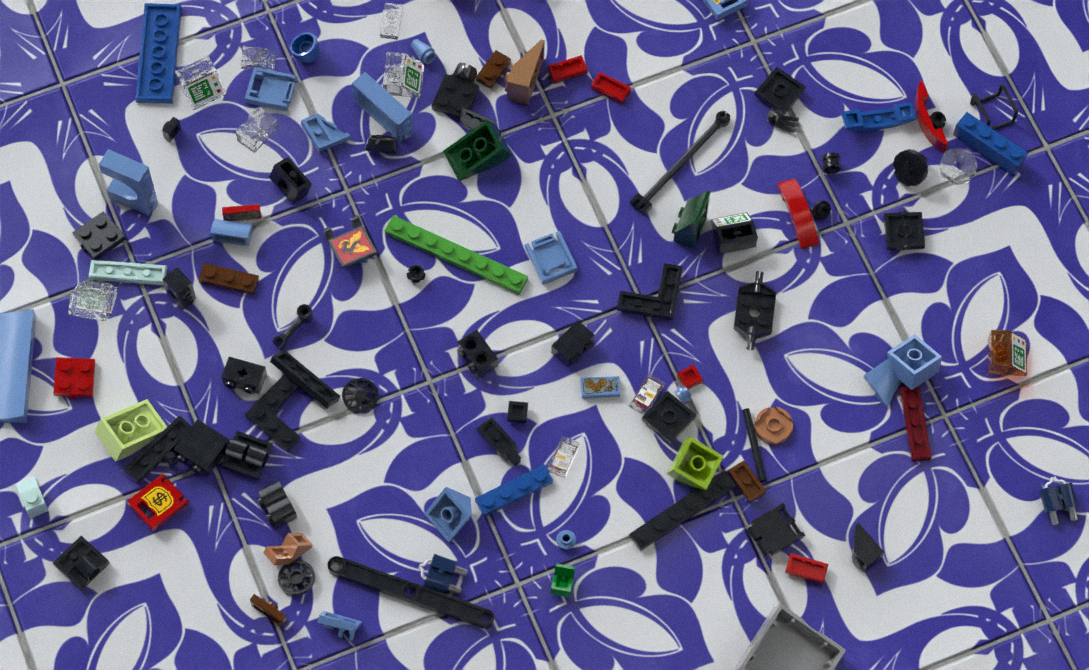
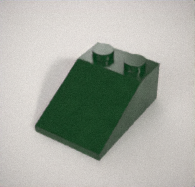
M489 120L484 121L443 150L459 181L493 168L512 156L500 130Z
M707 190L688 200L685 207H681L678 214L680 220L678 223H674L672 229L674 234L673 241L695 248L707 218L710 191Z

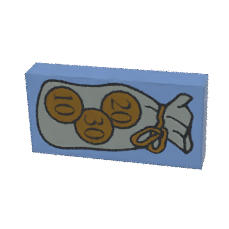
M619 376L581 378L582 398L620 397Z

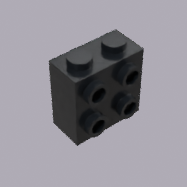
M197 419L175 447L176 459L184 465L187 463L192 466V469L197 474L201 475L203 473L208 477L225 455L229 439Z

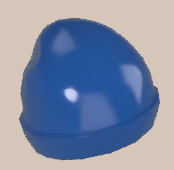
M308 32L296 36L290 44L292 55L305 63L315 62L319 57L320 51L317 37Z

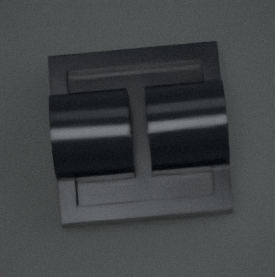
M237 431L234 438H231L227 445L222 468L259 481L274 447L273 443Z

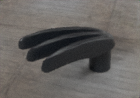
M774 111L767 113V120L770 124L785 131L795 133V129L787 126L798 127V124L788 121H798L799 117L775 115Z

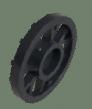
M356 378L344 386L342 400L344 405L351 411L366 412L376 405L378 390L372 381L365 378ZM357 382H363V387H357ZM352 385L355 389L351 391L348 387ZM368 385L372 387L369 391L365 389ZM368 394L375 395V399H369ZM345 395H352L353 398L346 400ZM354 401L358 403L356 408L351 406ZM367 401L369 406L364 408L362 403Z
M294 560L288 565H283L278 573L280 588L286 594L292 596L307 593L315 582V573L312 566L302 560ZM295 564H300V570H294ZM287 568L291 570L289 575L284 573ZM308 568L310 572L304 575L303 571ZM305 578L311 579L310 584L304 582ZM289 579V582L282 584L281 580ZM290 585L295 586L293 591L287 590ZM303 585L305 589L299 591L298 586Z

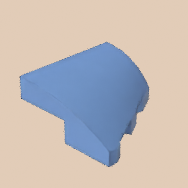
M889 358L864 375V379L876 392L875 396L887 408L901 382Z

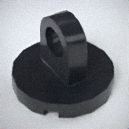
M907 149L901 151L895 156L893 161L895 177L905 186L921 184L928 174V159L916 150Z

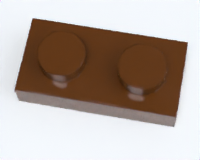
M495 50L476 76V81L492 89L510 65L511 58Z
M745 460L728 470V474L749 504L766 494L765 488Z

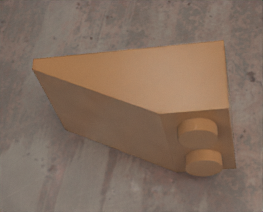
M540 40L512 66L511 72H507L505 77L507 99L529 104L544 61L545 40Z

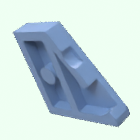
M318 113L301 120V126L318 153L350 140L349 133L341 132L335 124L326 121Z

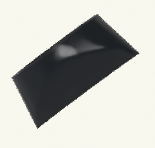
M370 135L365 151L398 154L397 139L387 135Z

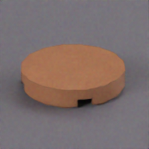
M768 407L757 415L754 429L761 441L777 445L784 443L791 436L793 420L786 410L780 407Z

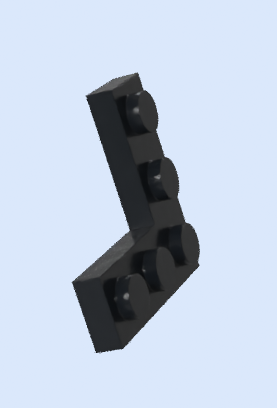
M664 263L658 297L620 291L617 311L673 320L683 266Z
M284 374L245 413V417L288 453L301 440V436L274 414L299 389V386Z

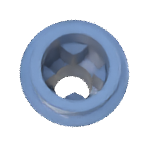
M419 39L412 41L411 48L422 63L430 64L435 60L436 53L432 47Z

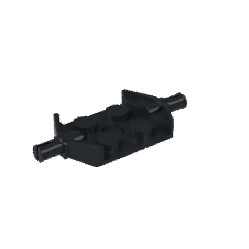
M756 271L755 282L741 286L738 289L733 329L747 338V350H750V343L751 350H754L756 339L772 333L777 292L763 283L764 272L762 271L760 272V278L759 271ZM751 310H757L759 311L760 315L757 317H753L750 315L749 312Z

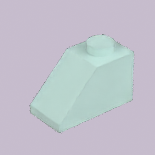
M34 476L16 483L30 519L49 511Z

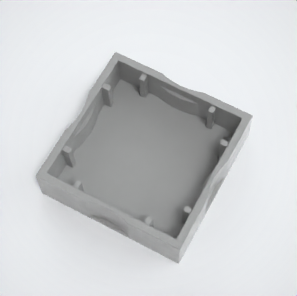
M780 603L773 607L734 670H834L846 650L823 633L811 628L801 617Z

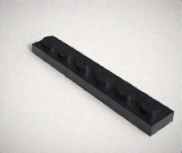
M724 470L712 478L706 490L697 488L631 532L629 537L641 552L734 490L736 484Z

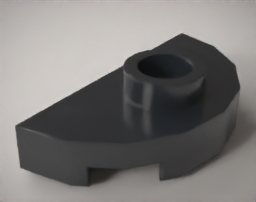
M462 107L460 110L461 122L469 131H472L486 120L493 124L496 122Z

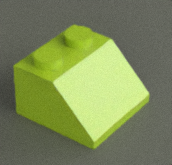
M689 437L682 443L667 474L683 484L706 490L724 456L694 438Z

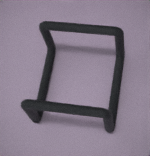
M1003 83L1000 84L997 93L981 99L978 98L976 93H973L970 105L978 104L987 121L986 125L990 126L991 121L981 102L1000 96L1003 89L1014 110L1012 120L991 127L993 130L1013 124L1018 115V109Z

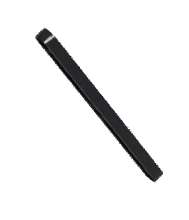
M334 556L328 561V570L333 576L482 629H488L494 624V614L489 609L339 556ZM336 561L342 564V568L338 571H334L331 568L332 563ZM408 588H414L416 595L408 597L405 591ZM483 614H488L491 617V621L484 624L480 621V617Z

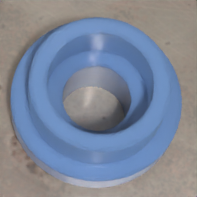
M678 386V390L675 391L677 397L683 404L691 402L689 397L692 394L685 386L683 388Z
M569 530L559 532L556 537L557 545L564 550L571 549L576 543L575 534ZM563 537H569L570 540L565 542Z

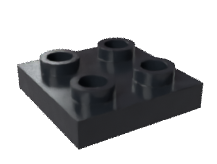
M80 536L53 562V565L81 591L110 564L109 560L83 536Z

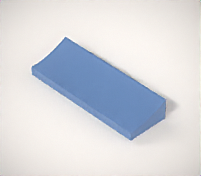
M34 309L0 313V423H27L36 326Z

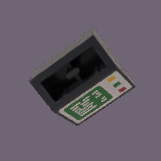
M747 212L710 220L719 254L756 247L757 232L754 222Z

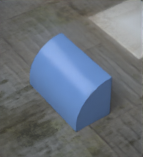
M215 219L210 232L212 241L249 246L254 225Z

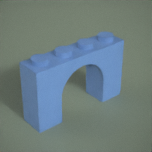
M108 149L100 161L99 167L101 173L113 178L107 188L109 199L149 216L151 211H154L158 205L149 167Z

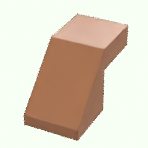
M288 533L281 546H266L263 553L273 565H288L310 550L313 544L303 533Z

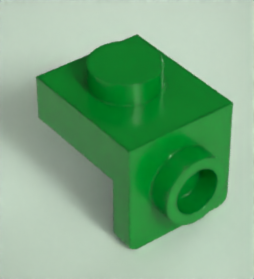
M556 564L550 594L570 598L575 567Z

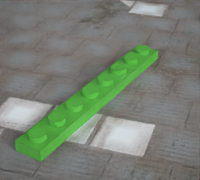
M394 215L384 230L385 234L519 295L528 280V276Z

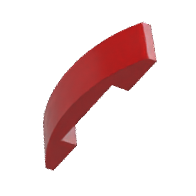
M920 81L915 96V112L918 123L928 141L941 153H945L948 146L947 139L942 128L934 129L925 106L927 105L929 95L924 82Z
M796 179L777 183L782 200H785L794 224L795 235L800 248L804 249L819 245L811 212Z

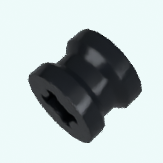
M830 152L822 156V162L824 163L822 169L824 173L836 174L841 171V165L839 164L840 155L838 153Z

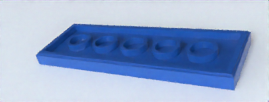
M145 3L136 103L173 104L181 4Z

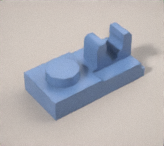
M323 611L318 618V623L323 624L322 626L325 628L334 629V627H339L338 637L340 638L344 635V631L349 630V640L351 641L355 638L356 631L362 621Z

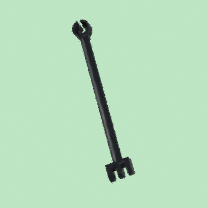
M726 111L718 112L714 123L644 196L637 193L630 201V204L634 206L639 202L635 207L637 210L645 206L641 211L645 215L652 208L650 200L718 129L729 125L730 114L726 113Z

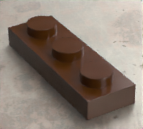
M204 263L198 280L199 283L254 295L259 275Z

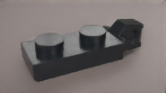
M490 417L476 428L477 432L505 461L509 459L514 466L521 463V457L517 454L519 449L516 443L493 417Z

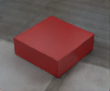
M694 364L677 373V377L683 387L685 386L688 390L703 383V379Z

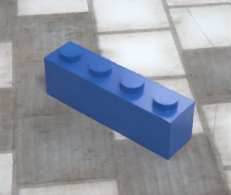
M966 112L956 124L953 133L955 137L1013 176L1025 163L1028 152L970 113Z

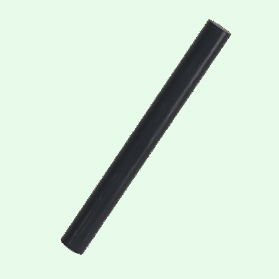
M746 408L742 410L758 478L760 483L767 481L750 409Z

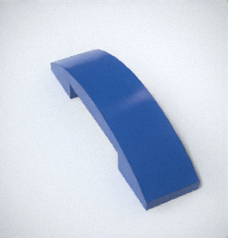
M912 102L895 104L890 109L860 112L857 109L841 112L845 129L851 131L882 130L904 125L917 119Z

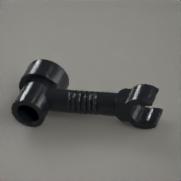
M300 305L297 308L298 317L294 323L280 336L274 337V344L279 340L283 341L279 346L280 350L285 348L286 342L303 323L312 321L313 311L309 305Z

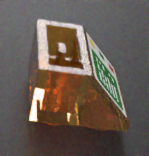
M991 330L988 337V374L1027 376V339L1012 331Z

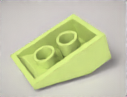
M146 399L100 419L94 432L116 462L132 455L152 442L167 426Z

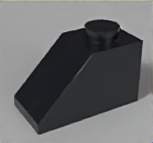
M858 523L853 531L851 558L853 559V564L865 573L883 558L885 552Z

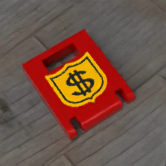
M162 474L127 500V505L154 532L189 504V500L187 498L182 500L184 495L169 479L166 480V476ZM143 503L154 514L150 519L140 510L143 507Z

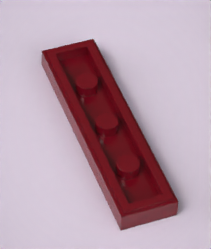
M917 386L913 390L909 387L900 388L911 462L931 460L920 387Z

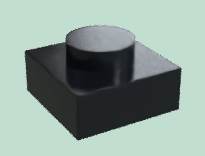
M173 117L163 126L164 139L169 142L181 130L180 121L177 118Z
M509 401L507 422L527 423L528 402Z

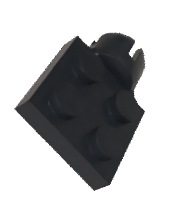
M459 63L452 75L445 74L431 105L432 109L459 119L462 107L471 110L480 89L479 85L474 83L477 69L471 65L466 68V63Z

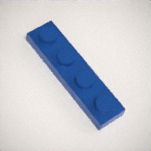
M543 464L476 497L475 502L483 517H486L552 484L553 479Z

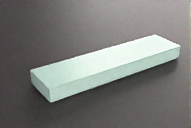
M91 260L89 280L164 285L163 278L167 275V266Z

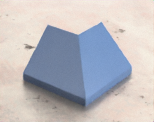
M445 487L424 514L448 542L455 538L471 518L472 509L471 497Z

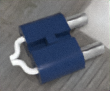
M1051 477L1050 482L1045 484V488L1039 490L1045 513L1050 514L1052 525L1059 524L1056 514L1058 510L1068 509L1071 521H1076L1078 518L1075 507L1078 506L1073 484L1066 483L1062 479L1058 480L1056 477ZM1054 480L1063 483L1062 485L1048 488V485L1052 484Z
M434 554L432 559H427L424 564H420L418 568L421 570V577L424 579L423 586L445 594L447 590L456 594L461 593L462 588L450 584L453 572L466 576L468 570L456 566V561ZM430 562L428 572L425 577L424 569L422 567H425L427 563Z

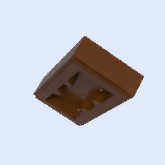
M255 594L250 598L253 608L281 627L286 625L288 622L287 616L280 612L273 602H266Z

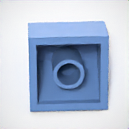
M915 334L887 352V356L898 379L911 390L937 374L940 370L942 356Z

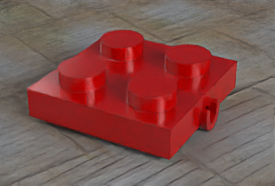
M56 357L54 396H68L70 399L93 397L95 359Z

